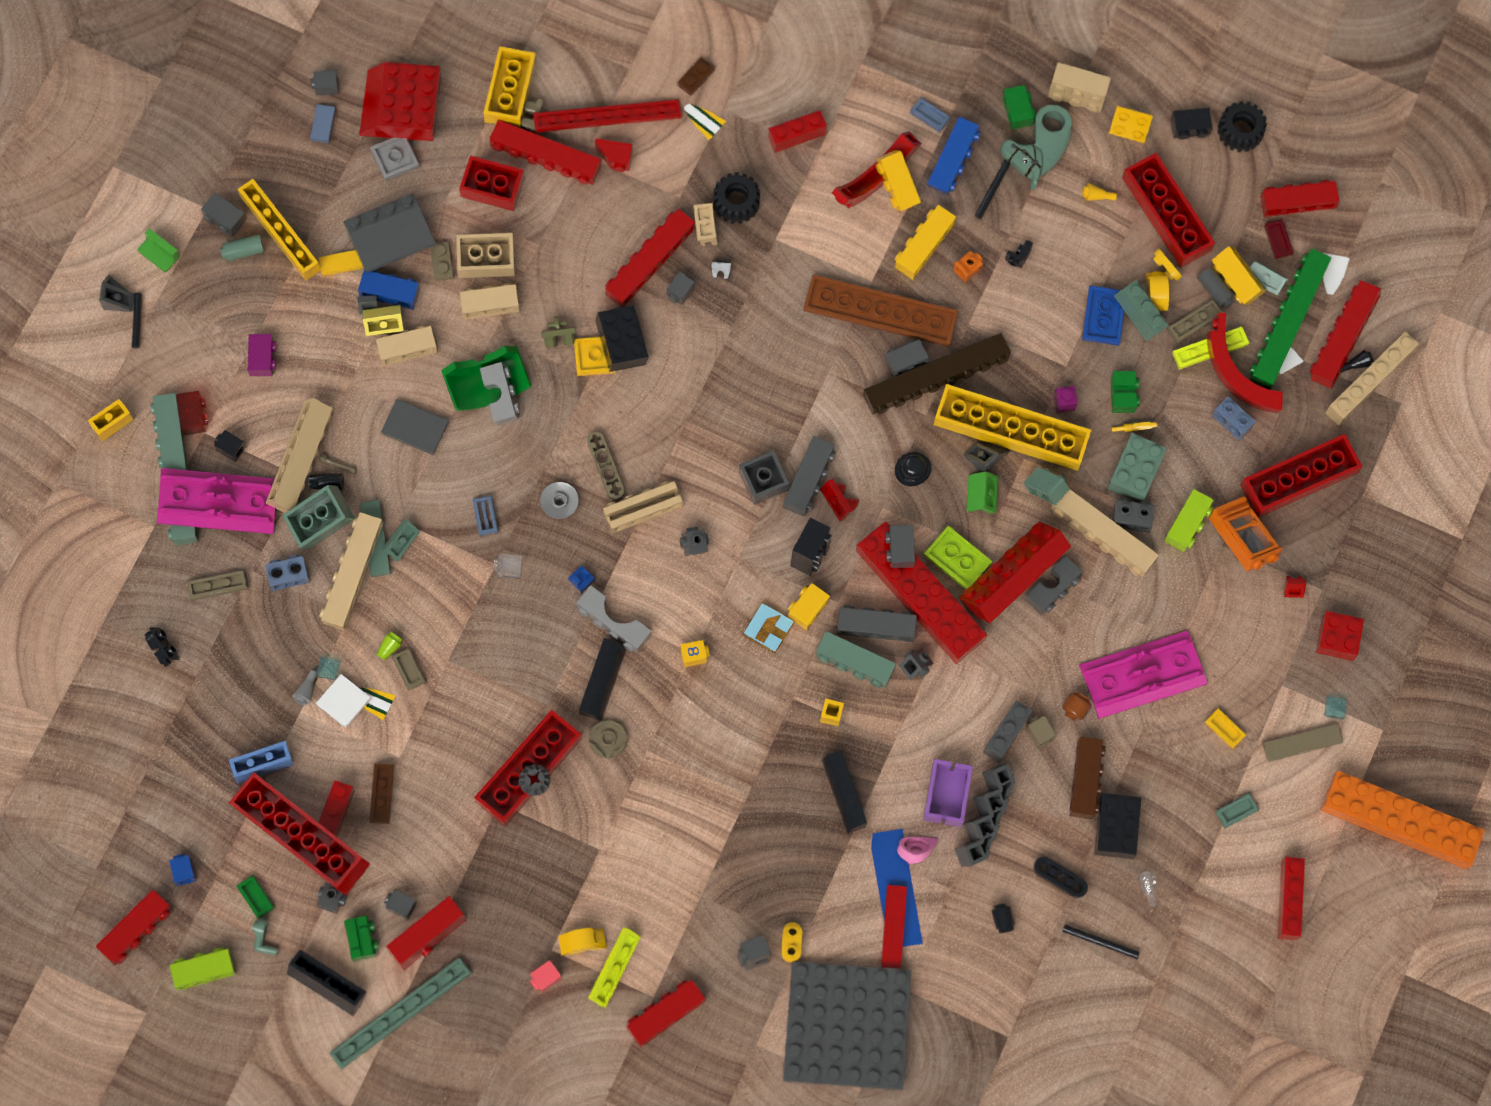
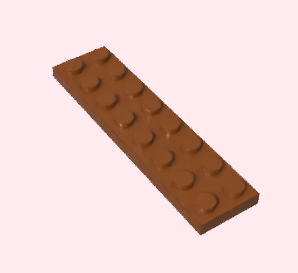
M812 275L803 310L946 347L950 345L958 310L817 275Z

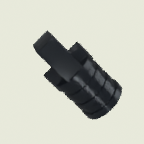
M322 473L309 476L310 489L321 490L327 485L338 486L339 490L344 489L343 473Z

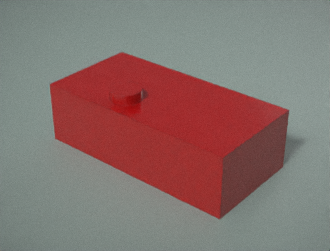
M448 896L390 942L386 948L404 971L422 956L427 957L431 954L434 946L466 922L465 916L450 896Z

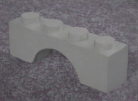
M590 585L576 602L577 611L584 617H590L593 620V624L598 628L606 629L612 639H619L623 642V646L628 651L638 653L652 636V631L638 620L626 624L611 620L605 612L606 596Z

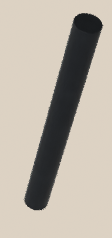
M1006 159L975 214V217L979 219L983 217L1010 166Z
M1064 925L1062 931L1134 959H1138L1140 953L1068 925Z

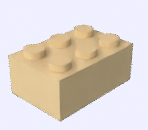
M1058 62L1048 97L1054 101L1067 102L1075 107H1085L1092 112H1101L1111 77Z
M513 233L456 235L458 278L515 276Z

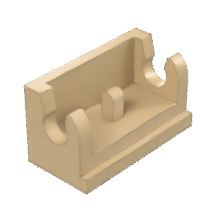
M713 204L694 205L698 241H700L702 246H705L706 242L718 245Z

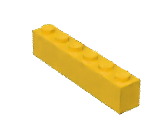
M252 179L238 188L240 198L303 279L307 281L320 272L319 262L255 180Z

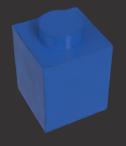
M179 854L174 856V859L169 860L174 883L177 886L196 881L189 855Z

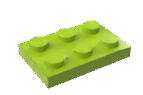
M950 526L946 527L923 555L965 590L972 586L993 562Z

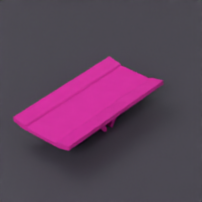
M161 468L157 524L273 534L275 508L265 503L275 479Z
M1188 630L1079 665L1098 719L1207 685L1203 668Z

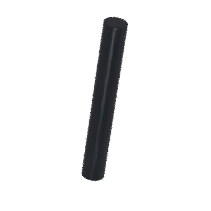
M135 293L132 348H139L142 293Z

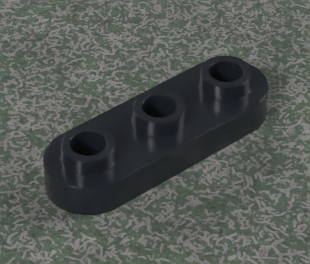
M1040 857L1034 863L1033 868L1037 876L1071 897L1082 898L1088 890L1086 881L1050 858ZM1040 865H1045L1047 870L1042 871ZM1057 876H1063L1064 880L1058 881ZM1074 886H1079L1080 891H1074Z

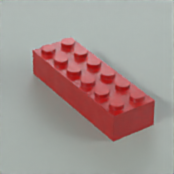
M1157 153L1124 170L1123 181L1180 268L1213 250L1215 241Z
M1343 434L1244 478L1240 486L1253 511L1259 518L1359 473L1363 466L1347 436Z
M1039 521L1011 549L1007 550L997 562L993 563L990 569L979 576L977 581L967 588L959 599L969 614L990 624L1070 549L1071 545L1061 530Z
M551 710L474 797L475 802L506 827L532 797V795L526 794L519 785L521 771L526 766L536 764L543 766L551 775L582 740L581 733ZM538 774L534 777L529 776L531 785L535 782L541 783L538 780Z

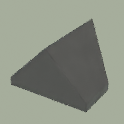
M108 275L101 284L99 301L103 310L132 312L135 294L126 290Z
M976 442L963 455L979 472H988L1010 451L987 447Z

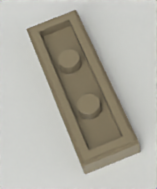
M1212 299L1169 326L1167 331L1175 342L1179 344L1211 324L1212 319L1218 313H1223L1215 300Z
M244 570L187 581L190 601L248 590Z

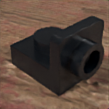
M1026 240L1024 245L1020 244L1016 254L1008 251L1005 260L1011 266L1022 268L1032 250L1033 242Z

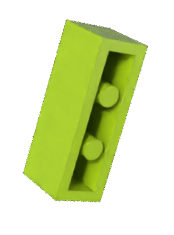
M1193 489L1164 542L1182 552H1185L1187 547L1191 549L1196 540L1193 537L1195 532L1200 533L1205 524L1202 522L1205 516L1209 517L1214 509L1211 506L1214 500Z
M224 947L214 949L213 953L207 955L205 953L196 954L193 956V959H177L174 961V964L169 965L174 987L177 991L236 975L231 952Z

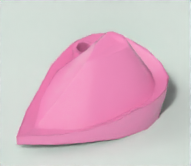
M905 837L900 840L897 852L909 864L919 863L930 855L938 839Z

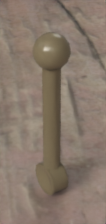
M325 455L319 457V461L322 463L328 462L348 470L351 474L357 472L355 467H348L328 459Z

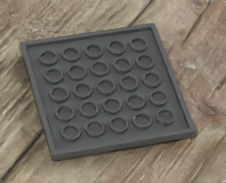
M792 961L783 1082L903 1091L911 970Z

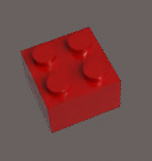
M1326 611L1321 620L1316 653L1354 661L1359 652L1364 619Z

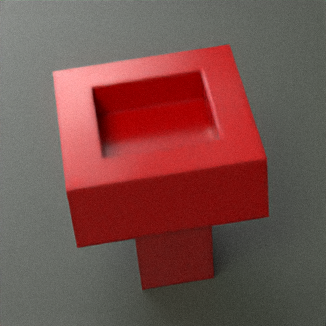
M1286 576L1284 597L1304 598L1306 579H1303L1302 576H1298L1297 579Z

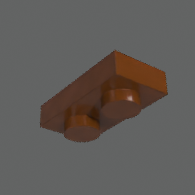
M700 57L677 82V86L692 96L715 71V67Z

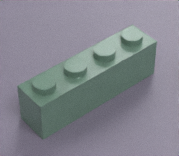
M827 631L815 655L819 661L825 664L831 663L836 665L835 668L842 672L849 671L859 680L866 679L876 688H886L896 667V663Z

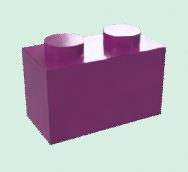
M249 334L247 368L249 376H273V370H276V359H273V352L277 351V342L273 340L272 334Z

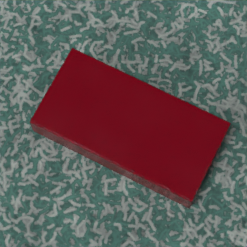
M1283 220L1264 224L1275 260L1293 255L1294 251Z

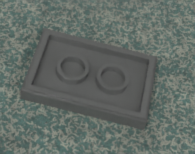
M396 399L381 434L434 455L449 420Z

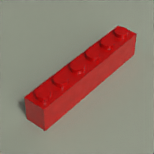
M500 120L497 121L489 138L490 146L496 151H505L514 158L520 157L530 164H539L548 171L560 172L562 176L567 178L573 177L582 184L593 185L601 168L600 158Z
M677 209L675 213L671 212L666 218L665 224L663 226L659 225L654 231V236L651 239H646L642 244V249L639 252L633 253L629 259L630 262L626 266L623 265L618 270V275L606 283V296L621 308L625 307L695 230V221L680 209Z
M1360 280L1357 286L1354 285L1350 294L1352 296L1350 301L1345 302L1342 316L1337 317L1334 331L1329 332L1326 338V346L1321 347L1317 363L1314 362L1310 368L1311 380L1330 389L1333 388L1344 364L1348 360L1381 297V288Z

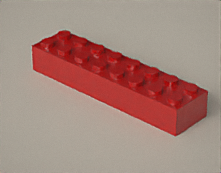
M885 521L857 544L856 552L906 609L912 612V615H917L916 620L951 660L958 664L986 640L987 634L915 553L914 567L890 568V562L886 560V550H889V543H886L885 532H889L890 525Z
M254 772L229 802L230 805L345 896L371 865Z

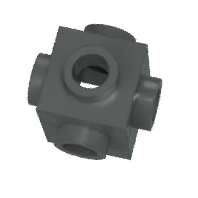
M698 527L686 528L687 532L682 533L680 537V546L682 549L684 548L685 556L708 552L709 538L704 529L698 530Z
M923 649L908 652L899 666L907 677L912 680L918 676L922 678L930 672L929 668L934 663Z
M327 882L324 887H320L317 898H319L317 906L334 914H338L340 906L344 907L347 896Z

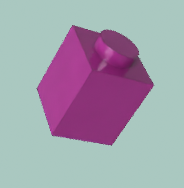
M1075 386L1056 388L1054 400L1057 413L1076 410L1078 400Z

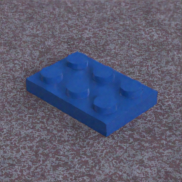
M1089 285L1082 340L1119 346L1124 310L1114 295L1121 290Z

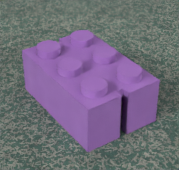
M934 759L923 821L940 824L941 820H944L945 825L962 827L973 766L955 763L952 771L950 770L952 762Z

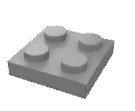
M393 137L370 147L371 153L385 181L419 168V163L408 140L405 138Z

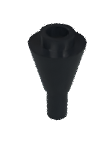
M1364 349L1349 360V362L1345 363L1341 373L1350 369L1370 367L1371 363L1374 362L1370 351L1366 352Z

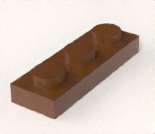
M374 764L370 823L390 824L394 765Z

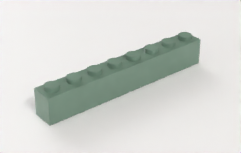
M176 393L153 396V403H150L152 415L155 414L156 421H153L154 432H158V439H155L157 450H160L161 457H158L159 468L188 470ZM170 525L171 529H168L169 540H173L175 546L198 542L196 527Z

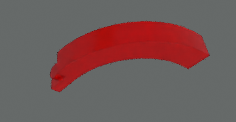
M909 131L901 133L883 155L899 150L906 163L922 143ZM877 161L859 177L845 185L836 187L832 191L838 203L851 208L883 186L884 178L877 171Z
M1218 313L1212 319V329L1214 331L1210 330L1207 333L1208 353L1217 376L1224 386L1244 403L1259 410L1279 413L1282 411L1283 391H1274L1260 387L1248 380L1237 369L1229 355L1226 344V313Z

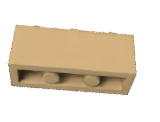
M506 283L500 287L485 286L477 290L468 288L460 292L463 319L519 312L516 284Z
M423 325L415 330L399 331L398 334L391 336L385 334L376 339L382 366L437 353L431 326Z

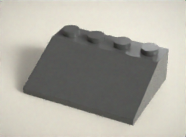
M413 193L343 221L351 243L366 273L436 245Z

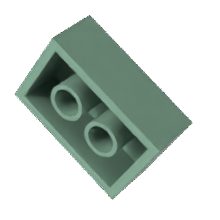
M1132 433L1107 489L1138 503L1143 502L1167 448Z
M332 485L325 486L282 515L298 546L304 549H311L355 519L338 486Z

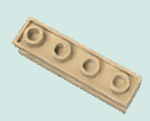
M666 481L655 489L647 488L639 495H629L618 503H608L603 508V514L613 534L683 507V501L677 492L675 481Z

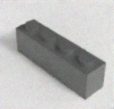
M813 436L784 501V509L803 517L806 512L811 511L814 504L811 500L814 495H818L821 488L819 482L821 478L825 479L829 468H826L829 461L832 462L835 457V444Z
M845 605L839 609L837 634L914 642L917 615H912V612L907 611L893 613L892 610L884 609L882 612L874 611L873 608L864 607L862 610L855 609L854 606Z

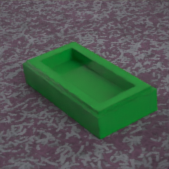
M253 875L236 886L258 919L275 909Z

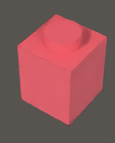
M550 960L530 974L532 978L530 983L536 991L540 989L542 993L562 979Z

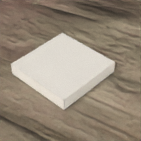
M340 674L316 702V705L343 727L347 728L368 704L371 697Z

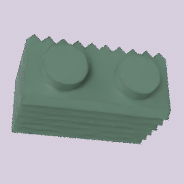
M1037 467L1023 483L1029 493L1053 505H1057V502L1062 500L1064 494H1067V491H1069V487L1066 484L1067 480L1060 474H1053L1047 468Z

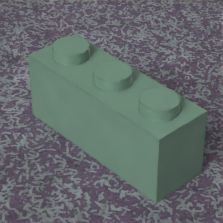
M1137 280L1114 295L1145 341H1148L1169 326Z

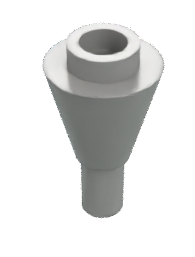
M310 670L306 680L292 695L296 703L300 705L310 704L313 682L317 675L316 671Z

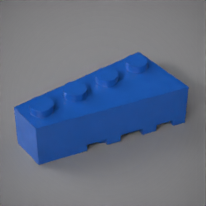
M960 116L958 117L927 183L928 187L946 195L950 191H954L957 185L955 180L958 175L961 176L963 173L964 163L967 158H970L973 151L972 147L980 137L979 125Z

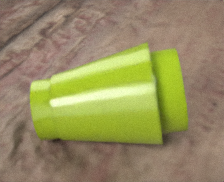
M390 631L388 635H385L376 654L383 660H386L401 646L403 640Z

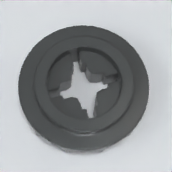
M540 765L526 766L519 776L521 789L526 794L532 796L543 794L550 785L549 772ZM538 774V780L541 783L535 782L531 785L529 776L534 777Z

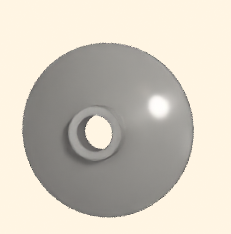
M555 482L543 490L540 503L543 511L548 516L554 519H564L576 511L579 498L576 490L571 485L564 482ZM562 500L563 504L557 505L556 502Z

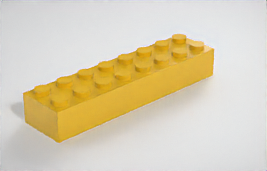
M949 384L945 386L933 424L1076 471L1079 470L1091 433L1090 429Z

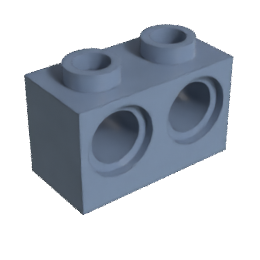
M1229 397L1212 414V417L1239 441L1253 428L1256 422Z
M293 555L288 557L287 560H272L269 564L265 565L272 591L310 583L303 556ZM296 566L301 567V571H300V572H298V573H293V572H292V569H293L294 567H296ZM282 571L280 577H273L274 572Z

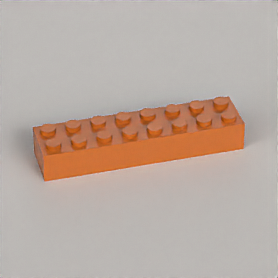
M1338 770L1331 779L1320 809L1322 812L1466 870L1473 865L1485 831L1475 825Z

